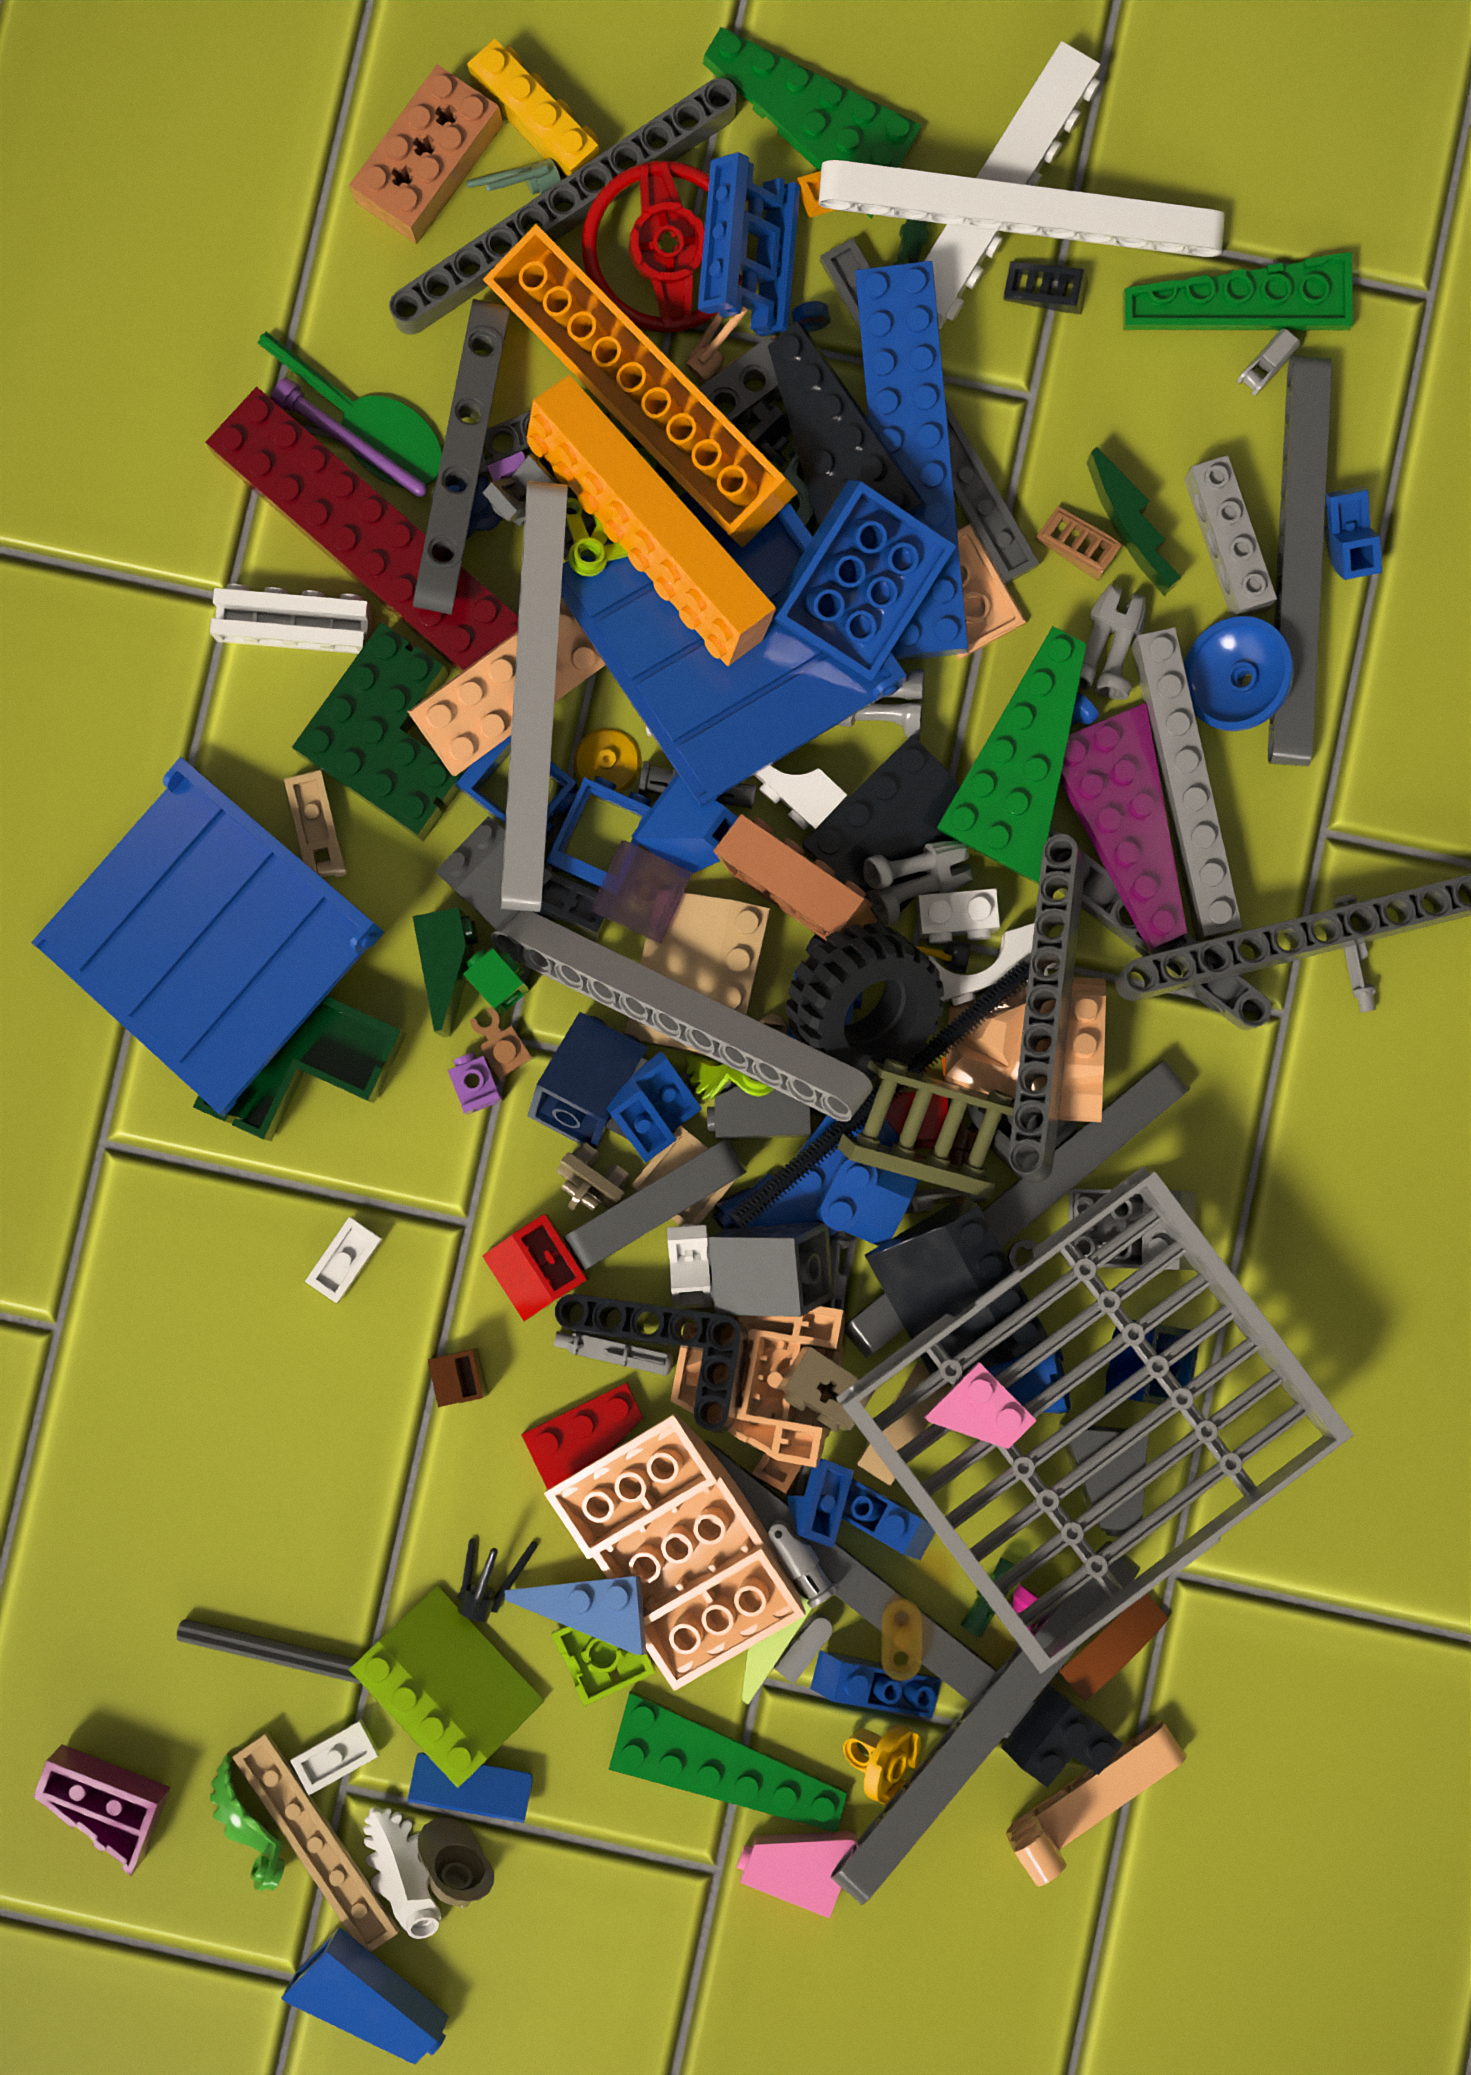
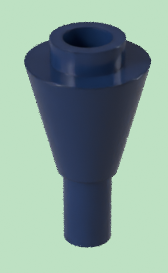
M767 1173L751 1188L747 1187L717 1202L714 1206L716 1213L713 1214L717 1224L723 1230L742 1228L729 1213H733L734 1209L737 1210V1206L740 1207L741 1203L744 1204L745 1199L748 1200L749 1196L752 1197V1193L755 1194L756 1190L759 1191V1187H763L764 1183L767 1184V1180L770 1181L773 1176Z

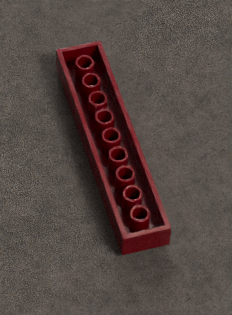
M257 386L205 442L219 461L460 673L518 631V615L462 566L452 615L413 607L426 535ZM438 554L434 556V558L440 562H448L451 560L448 556L444 554Z

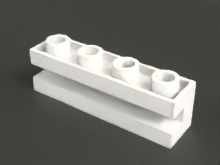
M227 584L226 589L214 588L213 604L217 607L216 618H211L210 634L217 642L359 654L370 638L373 610L369 603L363 601V597L359 595L341 594L340 599L325 598L324 593L311 590L302 591V595L287 594V590L276 587H266L264 592L249 591L250 588L248 586L240 584Z

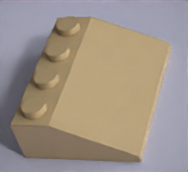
M657 889L640 964L747 1016L770 908L729 899ZM628 1017L625 1034L633 1035L640 1042L707 1056Z

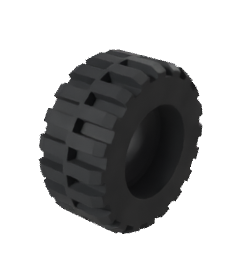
M868 923L864 924L863 928L857 924L845 927L844 933L840 934L836 931L826 936L827 941L821 946L816 944L809 951L811 955L806 962L801 960L796 969L798 976L796 980H791L788 994L792 999H788L786 1002V1014L790 1017L788 1025L791 1033L796 1037V1040L861 1071L870 1081L876 1080L877 1077L867 1067L870 1060L884 1064L885 1059L889 1058L908 1066L913 1062L911 1058L918 1051L922 1054L928 1046L927 1039L930 1035L934 1036L939 1027V1023L936 1020L938 1016H942L944 1002L940 998L944 997V987L936 965L897 930L890 927H882L880 924ZM886 980L883 995L876 1007L863 1019L849 1025H844L847 1011L854 999L870 985Z

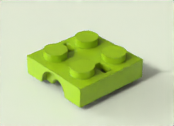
M566 1625L551 1633L559 1653L564 1658L571 1672L575 1689L584 1707L656 1673V1668L648 1651L647 1654L636 1655ZM617 1668L622 1680L613 1683L609 1673Z

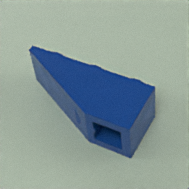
M852 1478L842 1519L901 1554L921 1560L935 1534V1530L926 1518Z
M820 1650L810 1689L833 1702L932 1718L941 1679L851 1655Z

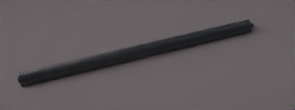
M1024 960L1020 961L1019 965L1012 968V972L1009 971L1008 975L1005 974V978L1002 977L1001 981L998 980L997 984H994V987L991 986L990 990H987V994L983 993V997L980 996L979 1000L976 999V1003L973 1002L972 1006L969 1005V1009L966 1008L965 1012L962 1011L961 1015H958V1019L954 1018V1022L951 1021L950 1023L951 1025L947 1024V1028L944 1027L943 1031L940 1030V1035L937 1033L936 1038L932 1037V1040H929V1044L922 1054L918 1051L911 1058L913 1062L908 1065L907 1071L924 1075L921 1071L927 1073L925 1068L931 1069L929 1064L935 1066L933 1061L938 1063L936 1058L942 1060L940 1055L945 1057L943 1052L949 1054L947 1049L953 1050L951 1045L957 1047L954 1043L960 1044L958 1039L964 1041L962 1036L967 1038L965 1033L971 1035L969 1030L974 1032L973 1026L978 1028L977 1023L982 1025L980 1020L986 1022L983 1018L989 1019L987 1014L993 1015L990 1011L996 1013L994 1008L1000 1009L998 1005L1003 1007L1004 1005L1001 1002L1007 1003L1005 998L1011 1000L1009 995L1014 997L1012 992L1018 994L1016 989L1021 991L1019 986L1025 988L1023 983L1028 984L1026 980L1029 978L1030 963ZM898 1083L893 1096L898 1098L896 1093L901 1095L902 1093L899 1090L905 1092L903 1087H909ZM878 1084V1088H874V1091L870 1093L849 1121L837 1120V1123L834 1122V1126L826 1129V1133L823 1132L822 1136L819 1135V1139L816 1138L815 1143L812 1141L811 1146L808 1145L807 1149L804 1148V1152L801 1151L800 1155L797 1154V1158L789 1161V1165L786 1164L785 1168L782 1167V1171L779 1170L778 1174H774V1178L771 1177L770 1181L767 1180V1184L764 1183L763 1187L760 1186L759 1191L756 1190L755 1194L752 1193V1197L749 1196L748 1200L745 1199L744 1204L741 1203L740 1207L737 1206V1210L734 1209L733 1213L730 1212L731 1217L746 1230L744 1225L750 1227L748 1222L753 1224L752 1218L757 1220L756 1215L761 1217L759 1212L765 1214L763 1209L768 1211L767 1205L772 1207L771 1202L776 1204L774 1199L779 1201L778 1196L783 1198L782 1192L787 1194L786 1189L791 1191L789 1186L794 1188L792 1183L798 1185L796 1180L802 1181L800 1176L806 1178L804 1173L809 1175L807 1170L813 1172L811 1167L816 1169L815 1163L820 1166L819 1160L824 1162L822 1157L828 1159L826 1154L831 1156L830 1150L835 1153L836 1151L833 1148L838 1149L837 1144H839L842 1134L854 1136L852 1131L858 1133L856 1128L861 1130L859 1125L865 1127L863 1122H867L866 1119L869 1117L880 1084Z

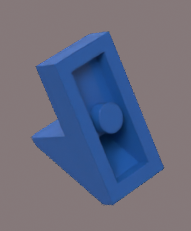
M820 1459L818 1467H812L805 1495H788L787 1501L799 1536L828 1547H834L854 1473L853 1470L826 1459Z

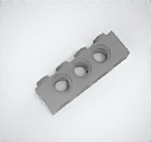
M1228 455L1191 466L1184 481L1230 617L1251 616L1268 610L1277 598Z

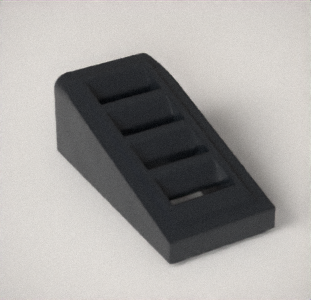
M1010 261L1003 299L1004 301L1064 313L1081 314L1088 278L1084 269ZM1022 274L1028 275L1025 292L1018 291ZM1037 277L1043 278L1040 294L1034 293ZM1052 280L1058 281L1055 295H1049ZM1067 283L1073 284L1071 297H1065Z

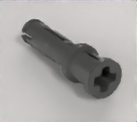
M644 761L638 794L644 795L646 792L662 794L675 774L678 773L675 769L651 766L650 761ZM739 783L719 795L715 800L719 803L752 809L756 785Z

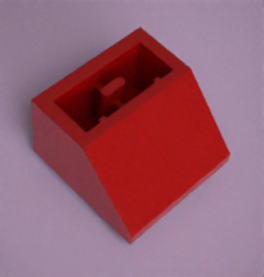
M545 1213L510 1235L482 1256L523 1321H526L589 1280V1277L580 1267L552 1219Z

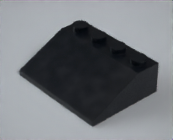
M912 735L802 843V849L813 862L819 859L835 871L834 877L842 884L849 880L860 887L866 893L865 898L869 900L867 892L874 888L870 887L864 879L863 868L865 859L874 855H882L888 861L902 860L923 854V849L927 843L957 841L939 831L937 827L960 786L943 765ZM926 871L896 878L890 886L924 876ZM913 897V898H911V899H908V900L902 902V903L899 905V906H900V913H901L916 897ZM877 919V922L875 924H880L882 927H886L882 925Z
M966 1195L864 1255L910 1340L914 1339L945 1314L953 1317L957 1316L1014 1272L980 1207ZM1017 1282L939 1341L951 1359L1029 1301L1020 1282ZM1035 1316L963 1370V1375L978 1362L985 1368H989L1014 1359L1044 1341L1048 1335L1038 1316ZM927 1352L920 1355L930 1375L939 1369Z

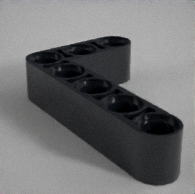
M567 1294L557 1302L555 1307L557 1322L572 1331L703 1351L694 1404L695 1421L701 1428L715 1433H723L734 1425L748 1345V1331L740 1321L727 1315L580 1294ZM576 1304H582L584 1308L583 1317L580 1321L572 1323L569 1318L571 1308ZM619 1309L621 1321L617 1327L609 1329L606 1318L612 1310ZM656 1314L659 1318L658 1329L652 1334H646L644 1322L648 1316ZM689 1320H695L697 1323L695 1336L689 1340L683 1339L681 1334L682 1326ZM727 1325H733L736 1330L735 1339L728 1345H722L719 1340L720 1331ZM726 1364L730 1371L729 1378L725 1383L717 1385L713 1380V1372L717 1366ZM719 1403L723 1408V1417L718 1423L711 1425L707 1419V1411L711 1405Z

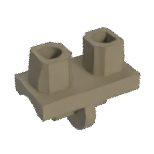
M583 1143L572 1154L567 1152L561 1160V1164L556 1172L567 1179L561 1189L573 1197L567 1206L572 1211L580 1203L591 1211L596 1208L598 1203L609 1210L620 1203L625 1193L623 1189L630 1175L624 1169L614 1164L604 1177L593 1170L592 1167L599 1159L600 1154L587 1143Z

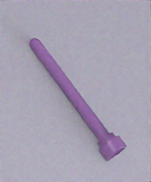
M284 377L276 385L270 398L284 411H297L417 497H423L427 493V486L424 482L304 398V393L300 391L301 387L288 377Z

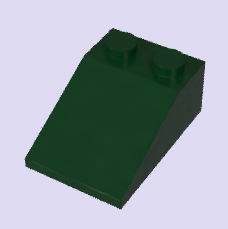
M459 907L412 916L433 1030L443 1038L451 1036L467 980L463 973L469 969L466 963L474 956L472 944L478 943V934L474 920L472 921L470 916H466Z

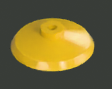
M601 728L587 734L579 742L573 758L574 771L581 784L584 777L594 781L595 776H599L616 784L617 786L614 791L618 793L624 792L634 784L639 776L642 765L641 753L636 742L625 732L614 728Z

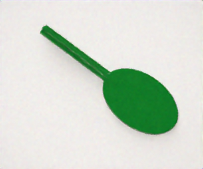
M267 331L259 337L260 340L257 343L344 412L342 419L344 427L426 485H429L438 477L442 457L439 441L427 422L414 410L401 402L383 396H365L353 401ZM350 450L357 461L375 477L388 484L404 488Z

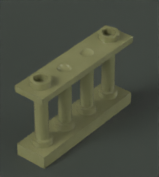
M886 1058L884 1064L870 1060L867 1067L882 1078L863 1133L858 1132L857 1137L842 1134L838 1149L851 1161L990 1199L996 1184L984 1175L985 1169L982 1166L1002 1113L1013 1116L1014 1104L1011 1103L1013 1097L995 1089H990L989 1094L907 1071V1065L893 1059ZM897 1084L917 1088L899 1141L894 1142L892 1147L880 1144L881 1140L878 1139ZM934 1093L951 1098L952 1102L933 1152H928L927 1157L915 1154L916 1150L913 1149ZM967 1104H972L987 1110L968 1161L963 1162L960 1167L950 1164L951 1160L948 1159V1155Z

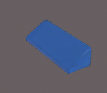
M418 1753L407 1802L524 1823L532 1789L533 1774L482 1764L457 1788L426 1753Z

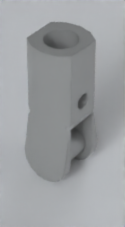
M1281 329L1243 371L1237 382L1239 384L1244 382L1253 390L1252 395L1255 397L1300 347L1299 339L1287 329ZM1257 365L1268 373L1265 378H1262L1254 371Z
M822 1613L813 1614L774 1665L775 1670L790 1682L795 1683L816 1656V1652L830 1638L832 1625L826 1615Z

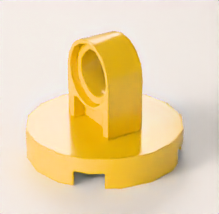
M897 1724L889 1729L883 1737L870 1730L859 1729L844 1742L843 1751L848 1762L856 1769L865 1773L864 1792L869 1799L887 1805L906 1782L903 1780V1777L908 1767L916 1769L921 1751V1737L909 1727ZM857 1742L865 1746L870 1757L865 1756L860 1751Z

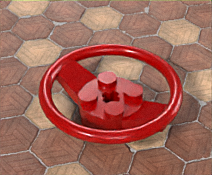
M664 160L641 163L630 167L615 176L602 188L591 204L586 216L582 234V256L587 276L638 328L653 332L671 333L697 327L712 319L719 312L706 314L698 309L691 312L693 273L697 270L702 260L705 230L702 221L689 209L683 207L672 177L684 179L699 186L708 193L709 175L694 166ZM638 181L640 183L641 215L634 222L629 235V253L633 265L637 268L641 277L651 280L660 317L639 312L624 303L606 282L597 254L598 230L605 211L619 193ZM663 234H670V240L676 239L677 245L672 248L671 253L664 252V248L660 249L658 246V242L662 240ZM747 243L746 258H747V253H748V243ZM739 274L738 285H740V283H741V281H742V275H740V274Z

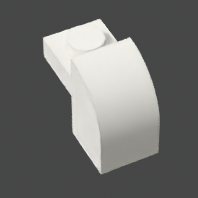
M684 1224L679 1227H667L673 1308L712 1307L706 1225Z

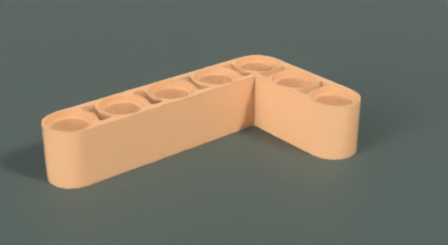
M1159 1722L1152 1725L1120 1747L1099 1775L1091 1769L1087 1770L1007 1828L1005 1833L1013 1852L1037 1886H1042L1052 1881L1066 1868L1067 1864L1060 1852L1061 1848L1185 1761L1187 1755L1166 1724Z

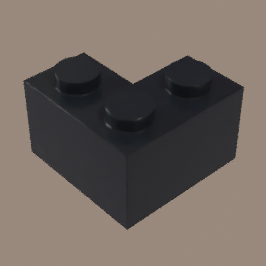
M1049 1684L1005 1740L1001 1748L1022 1770L1049 1788L1072 1757L1099 1775L1123 1743L1101 1722Z

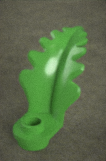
M227 1754L224 1756L222 1764L217 1768L218 1777L211 1782L215 1793L210 1794V1801L219 1806L214 1811L213 1818L226 1825L224 1835L228 1839L250 1846L261 1853L254 1861L250 1878L254 1880V1888L256 1890L264 1891L269 1889L272 1891L279 1884L285 1867L284 1859L279 1858L283 1843L276 1834L260 1823L243 1805L233 1784V1756Z

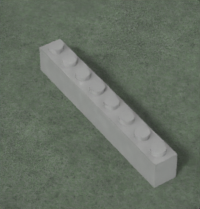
M1170 628L1137 635L1131 648L1143 702L1147 704L1158 770L1196 940L1201 941L1234 934L1242 929V924L1176 629Z

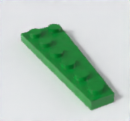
M1352 252L1308 258L1303 262L1293 264H1271L1267 268L1246 271V269L1233 270L1230 274L1212 277L1202 275L1190 277L1182 281L1171 280L1127 287L1123 291V330L1287 329L1295 331H1350L1353 326Z
M629 1691L609 1770L837 1832L847 1796L846 1790L797 1767L789 1766L784 1761L769 1754L761 1753L746 1746L745 1743L735 1738H729L718 1733L707 1725L690 1720L675 1713L674 1710L636 1692Z

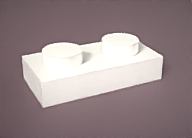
M349 1217L305 1282L335 1303H339L383 1238L354 1218Z
M360 1719L294 1756L290 1761L308 1795H311L377 1758L380 1752L363 1720Z

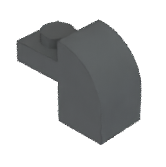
M529 455L511 477L491 482L483 492L491 502L493 510L499 516L505 518L508 522L513 520L519 527L524 525L527 482L561 484L555 477L552 466L543 456Z

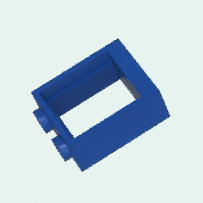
M511 735L471 764L456 782L463 793L504 826L506 823V813L479 790L510 754ZM551 761L549 777L563 788L548 805L546 838L554 828V825L551 823L560 811L566 814L570 810L577 795L576 792L579 789L577 782Z
M595 776L594 781L584 777L546 863L553 868L618 897L642 846L639 842L632 838L615 876L567 855L565 851L591 795L642 817L640 823L650 811L651 807L649 806L652 801L635 792H630L629 797L614 791L617 786L616 784L602 777Z

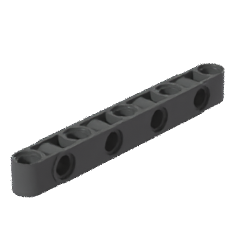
M477 299L472 300L413 602V607L452 615L508 325L510 308L505 305ZM476 351H485L488 352L489 355H479L476 353ZM470 417L475 419L477 422L466 423L462 420V418ZM457 485L462 487L464 491L453 492L447 487ZM438 554H444L448 556L451 560L448 562H440L437 561L434 558V556Z
M1052 827L1050 828L1049 838L1059 834ZM1072 851L1061 853L1056 862L1064 859L1068 860L1072 855ZM1082 852L1085 856L1086 866L1081 908L1139 954L1145 957L1199 943L1187 933L1183 938L1149 952L1136 926L1126 925L1120 920L1119 910L1125 907L1106 869ZM1061 888L1059 891L1066 895L1068 888ZM1204 953L1205 964L1209 968L1217 969L1218 962L1216 958L1211 954ZM1167 963L1168 973L1174 978H1181L1180 968L1174 963ZM1241 975L1185 988L1210 1009L1221 1014L1242 1030L1257 1028L1265 1024L1271 1016L1272 1007L1270 1001L1246 982ZM1244 1002H1252L1258 1007L1259 1016L1256 1021H1249L1243 1016L1242 1006Z

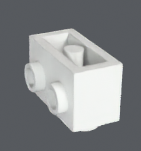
M996 889L919 895L916 900L919 939L929 938L930 944L952 942V936L967 935L968 940L991 938V933H996L1000 928Z

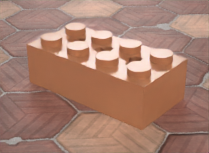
M437 64L350 183L349 187L355 202L417 244L503 126L499 105Z
M741 814L713 850L732 876L825 941H827L826 936L833 932L844 933L845 927L859 924L863 928L864 924H875L877 922L876 917L871 911L873 904L865 898L866 893L860 887L849 880L842 884L834 877L835 871L819 859L812 863L803 855L805 851L799 845L788 838L782 842L773 834V828L758 817L751 821Z

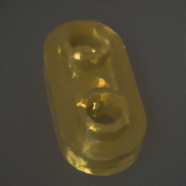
M896 1598L887 1603L881 1617V1663L885 1673L898 1681H906L913 1678L919 1672L922 1663V1615L917 1605L906 1598ZM899 1611H904L909 1615L908 1621L903 1625H898L894 1622V1616ZM897 1652L907 1653L908 1660L905 1664L898 1665L893 1661V1657Z

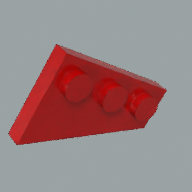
M626 1382L522 1433L521 1436L548 1490L605 1456L644 1416Z

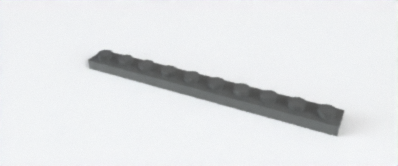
M854 238L822 254L820 256V263L860 331L855 270L868 269L870 266ZM946 401L954 497L1006 585L1037 568L1039 562Z

